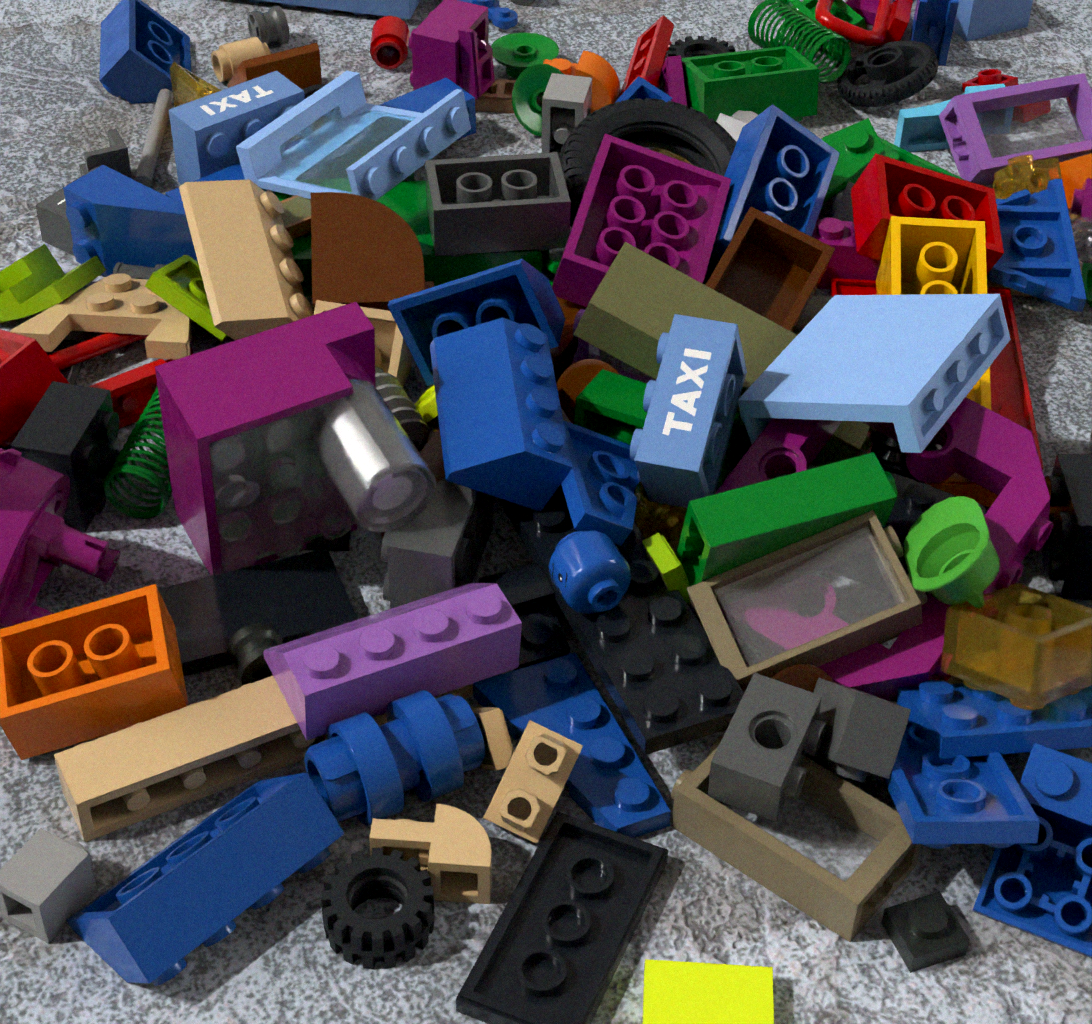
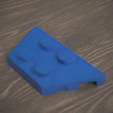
M1062 179L1050 180L1047 189L1034 194L1024 189L1013 193L1009 198L996 199L1004 254L987 274V280L1064 308L1083 312L1087 298Z

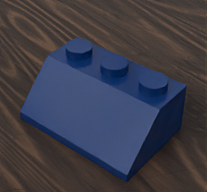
M121 0L101 22L99 81L110 94L116 97L121 96L131 104L156 102L158 93L162 89H169L173 92V101L188 100L192 96L190 36L143 1Z
M524 259L391 300L387 305L427 386L434 384L430 344L436 337L503 317L519 324L527 323L537 327L547 334L551 349L559 346L566 319L548 278Z

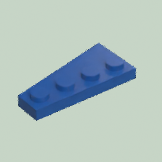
M575 652L473 683L474 699L482 707L500 708L503 711L509 735L514 740L521 739L529 720L583 745L565 785L569 788L571 799L598 826L633 838L670 826L671 810Z

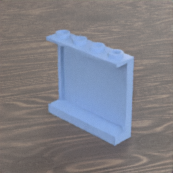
M1000 294L834 295L737 400L740 407V416L745 423L751 445L772 418L887 422L894 424L901 452L922 453L1011 340Z

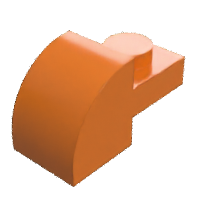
M583 50L578 63H571L569 60L562 58L545 59L543 64L554 66L565 75L592 78L591 113L615 103L620 96V82L616 71L608 61L593 52Z

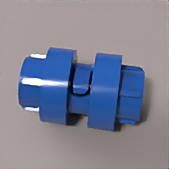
M420 690L389 702L386 709L387 723L378 726L376 721L367 712H362L330 724L327 730L328 740L310 746L305 754L304 762L306 772L337 822L340 823L357 816L362 824L369 826L372 824L373 818L386 819L399 814L404 809L403 792L413 789L422 801L429 802L462 788L464 773L479 768L485 757L482 732L466 700L461 696H454L450 693L435 699L427 690Z

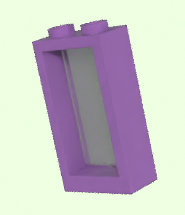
M1085 73L957 95L950 100L939 115L960 177L979 185L1047 173L1045 166L1092 153V88L1089 86Z

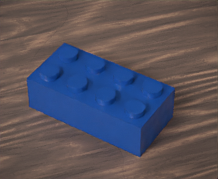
M773 104L742 127L724 176L732 180L707 267L712 273L750 207L812 237L840 153Z

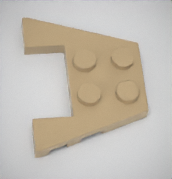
M119 273L109 275L16 326L10 332L36 339L44 351L52 352L71 331L149 335L144 340L147 358L177 360L191 355L190 342L192 334L190 325L192 319L146 288L145 284L149 279H131L130 275Z

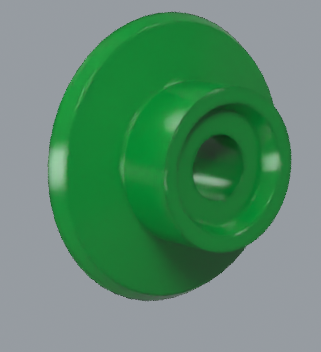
M536 33L508 34L498 38L491 45L493 58L498 63L506 66V73L516 79L526 68L536 64H543L545 59H556L559 54V47L555 41Z
M536 64L526 68L516 79L512 91V106L516 118L527 131L541 137L542 98L552 73L563 74L559 69L548 64ZM537 96H538V97L540 98V100H541V106H540V107H539L538 104H537Z

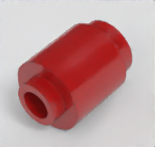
M385 16L377 20L373 26L370 55L375 63L383 69H395L407 59L410 30L402 19L395 16Z

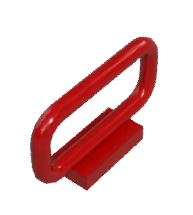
M818 0L815 17L818 23L843 36L845 39L864 46H878L901 40L909 24L913 0H879L872 31L860 28L831 14L830 11L834 0Z
M105 333L51 353L48 356L59 370H63L131 343L144 340L149 335ZM158 359L88 387L110 390L113 410L119 415L120 429L139 420L140 415L157 387L155 366L173 361L174 359Z

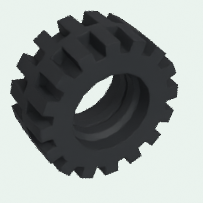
M372 848V856L364 857L362 851L351 854L352 863L348 864L344 860L338 862L334 866L335 875H327L324 881V891H321L322 918L326 938H329L330 947L336 954L343 950L344 961L352 965L358 958L362 959L363 968L374 969L375 963L379 961L384 962L385 969L396 967L395 958L400 956L405 962H408L415 957V946L423 950L429 942V933L433 934L435 919L433 886H431L429 873L426 869L421 871L420 862L414 857L405 862L403 852L395 849L392 850L390 856L383 855V848ZM378 897L390 898L403 905L393 915L379 919L366 918L354 912L359 904L368 899Z

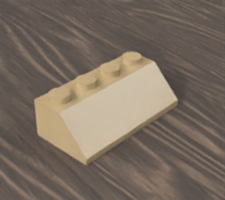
M250 179L185 182L179 186L214 327L232 339L238 340L314 315L313 308L304 296L302 289L303 274L295 263L291 251L294 245L293 240L285 229L281 214L284 213L283 206L272 191L267 190L265 192Z

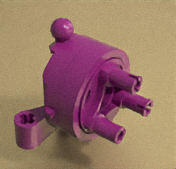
M0 448V629L54 614L37 606L36 597L55 566L61 568L65 564L107 583L114 573L117 565L115 562L118 561L121 553L119 550L109 548L108 541L99 540L64 523L63 518L70 492V479L67 475L21 457L22 452L12 448L8 450Z

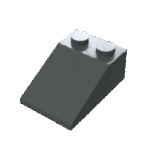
M443 478L402 509L394 531L386 530L381 545V561L388 563V571L383 586V599L390 601V609L473 583L493 528L492 495L446 481V478Z

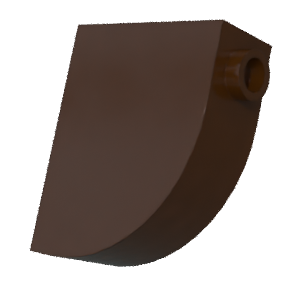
M341 192L311 193L313 313L316 300L341 304L357 302L361 307L390 311L387 306L389 301L434 287V281H425L423 254L415 233L395 211L375 200L360 195Z

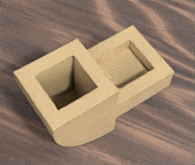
M436 804L434 823L417 822L404 818L396 820L372 819L369 836L370 856H372V848H383V855L390 856L393 849L402 851L405 862L414 857L420 862L421 871L426 869L431 877L434 900L490 904L492 892L491 843L485 829L473 816L453 806Z

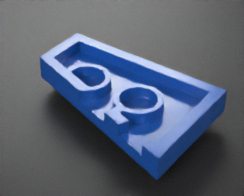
M564 421L572 469L561 485L573 527L577 531L594 530L603 532L615 544L622 546L633 530L637 504L634 490L640 482L637 478L638 470L635 461L630 460V445Z

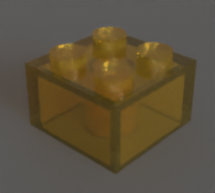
M1020 583L984 594L985 605L979 609L967 601L947 607L941 671L962 679L965 686L975 690H989L1010 699V703L1018 708L1037 710L1062 697L1077 694L1081 689L1092 685V608Z

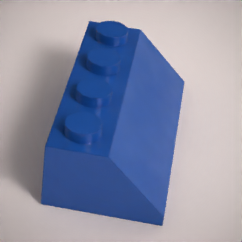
M502 317L434 338L430 344L446 481L541 512L572 469L547 334L531 324H519Z
M307 772L259 780L66 919L71 929L127 983L150 984L152 982L154 986H158L179 974L187 966L184 957L199 945L203 944L204 947H209L233 932L237 927L233 919L251 906L253 910L259 909L282 894L285 888L281 882L298 870L299 873H305L324 862L331 854L328 846L345 833Z

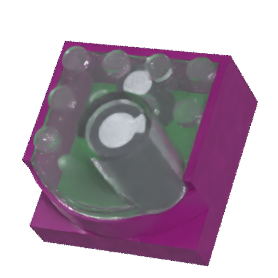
M357 302L155 366L174 510L210 576L293 556L297 552L306 549V544L310 543L313 539L324 536L327 540H335L346 535L350 529L351 532L357 530V523L366 530L374 532L397 529L413 521L427 508L434 498L437 484L433 472L376 388L375 328Z

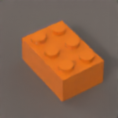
M156 584L0 629V726L21 760L108 735L188 706L175 625Z

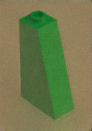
M872 452L691 500L688 504L676 556L684 568L690 586H693L874 510L883 528L886 526L897 500L895 480L888 471L883 470L875 453Z

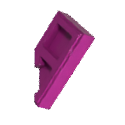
M460 28L458 34L464 90L477 100L495 82L492 48L486 41L477 38L478 34L474 29Z
M681 55L669 56L665 59L662 67L664 92L672 97V102L687 106Z

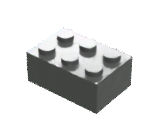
M558 152L425 160L426 206L435 256L460 257L465 254L489 252L504 254L509 251L533 249L548 251L566 246L570 234L571 201Z

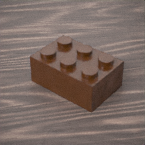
M750 207L706 286L793 332L824 276L835 248Z

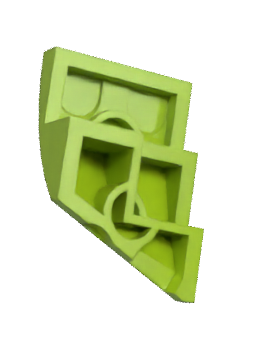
M43 244L0 271V322L20 319L44 311L64 301L107 270L96 255L65 274L47 246Z

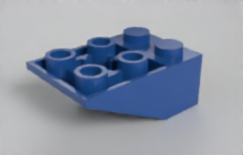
M1034 742L1019 786L1040 820L1037 843H1015L1007 848H995L973 907V912L1092 958V763Z

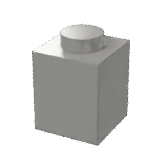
M40 828L0 869L1 918L49 944L68 924L66 919L82 909L98 891L91 864L92 857L88 850L72 838L66 837L61 839Z

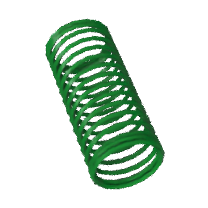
M766 0L759 4L750 16L748 22L749 37L751 41L763 49L778 47L779 45L780 47L788 46L789 44L794 48L796 45L795 50L798 51L800 49L799 53L801 55L806 50L803 56L815 64L823 56L828 40H830L827 55L816 67L823 65L829 57L834 39V53L829 62L819 69V73L825 70L834 60L839 42L840 50L836 62L829 70L819 74L818 83L826 84L833 82L846 70L851 58L849 42L843 36L803 15L782 1ZM768 5H771L769 8H767V9L763 12V14H762L761 17L759 18V21H758V24H757V27H756V35H755V22H756V19H757L758 15L760 14V12H761L765 7H767ZM772 8H776V9H774L772 12H770L769 15L767 16V18L764 20L763 25H762V29H761V39H760V36H759V27H760V24H761V21H762L763 17H764L765 14H766L767 12H769ZM781 10L772 18V20L768 24L764 40V29L767 21L775 12ZM785 13V15H783L781 18H779L778 21L776 22V24L774 25V27H773V29H772V32H771V35H770V41H769V31H770L771 25L773 24V22L775 21V19H776L777 17H779L781 14ZM785 18V21L777 31L776 37L773 39L776 27ZM825 43L821 54L817 57L816 60L813 61V58L819 52L821 45ZM843 45H844L845 53H844V58H843V61H842L841 65L838 67V69H837L835 72H833V73L830 74L829 76H825V75H827L829 72H831V71L836 67V65L839 63V60H840V58H841V56H842Z
M158 386L103 483L104 493L115 508L126 515L141 519L154 518L160 515L172 496L171 481L168 475L170 474L169 470H164L158 465H165L169 468L168 462L162 458H167L166 445H164V431L156 429L154 426L159 425L163 429V422H160L157 418H162ZM150 432H155L161 438L152 436ZM146 439H152L157 445L148 443ZM143 446L149 447L154 453L144 450ZM139 454H145L152 461L141 458ZM135 461L142 462L146 467L156 472L163 473L165 477H159L153 471L142 466H138ZM125 473H130L135 479L147 486L157 488L159 492L147 491L135 485ZM119 474L133 488L144 494L161 496V499H146L132 493L123 485ZM139 476H141V477H143V478H146V479L149 480L151 483H149V482L143 480V479L140 478ZM114 477L120 487L130 496L143 502L160 504L153 507H145L127 500L117 489ZM110 485L112 486L116 495H118L125 503L137 509L146 510L147 512L137 511L122 504L118 499H116V497L112 493Z

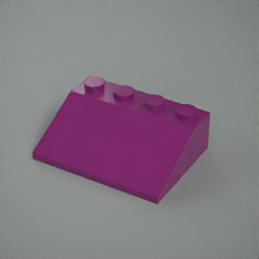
M604 134L552 284L555 296L587 307L625 242L703 284L732 179Z

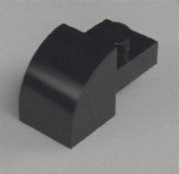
M531 563L479 579L478 583H497L522 622L519 666L515 670L569 654L570 647L551 603L554 590L547 576L538 565Z

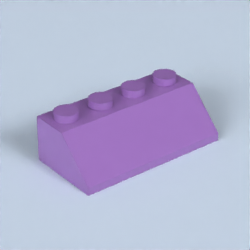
M469 583L263 650L264 659L307 741L327 734L330 724L359 713L367 712L372 718L385 714L389 702L420 690H427L433 696H437L518 668L522 622L497 583Z

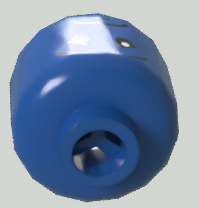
M594 530L576 531L565 536L557 544L548 566L551 580L566 604L575 612L584 614L604 612L614 608L627 592L632 578L629 564L615 543L605 533Z

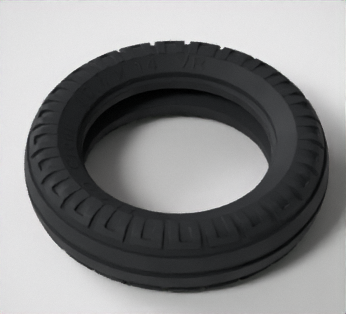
M641 98L621 101V103L609 104L594 111L573 129L559 154L571 201V228L604 134L642 147L658 148L675 153L688 160L694 166L722 176L725 175L737 142L712 118L708 119L709 117L704 113L691 107L688 109L686 105L668 101L667 103L662 99L645 98L644 100Z

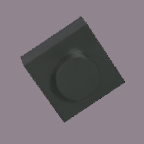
M940 891L884 908L881 924L910 973L966 955L970 939Z

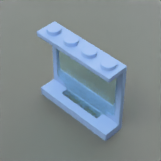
M346 71L236 146L245 180L250 179L262 189L294 196L298 195L311 199V193L341 192L364 196L376 201L423 166L425 160H431L467 133L471 126L463 90L455 89L427 111L420 113L366 103L360 74L358 72Z

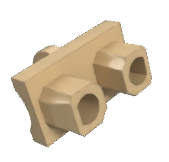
M529 720L483 818L537 844L583 745Z

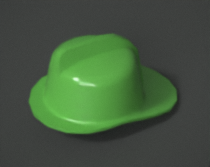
M958 496L950 497L934 504L919 516L910 528L904 542V556L910 582L915 590L928 592L939 602L948 605L962 604L966 601L978 609L985 605L983 591L994 581L999 573L1000 559L991 542L983 510L975 499Z

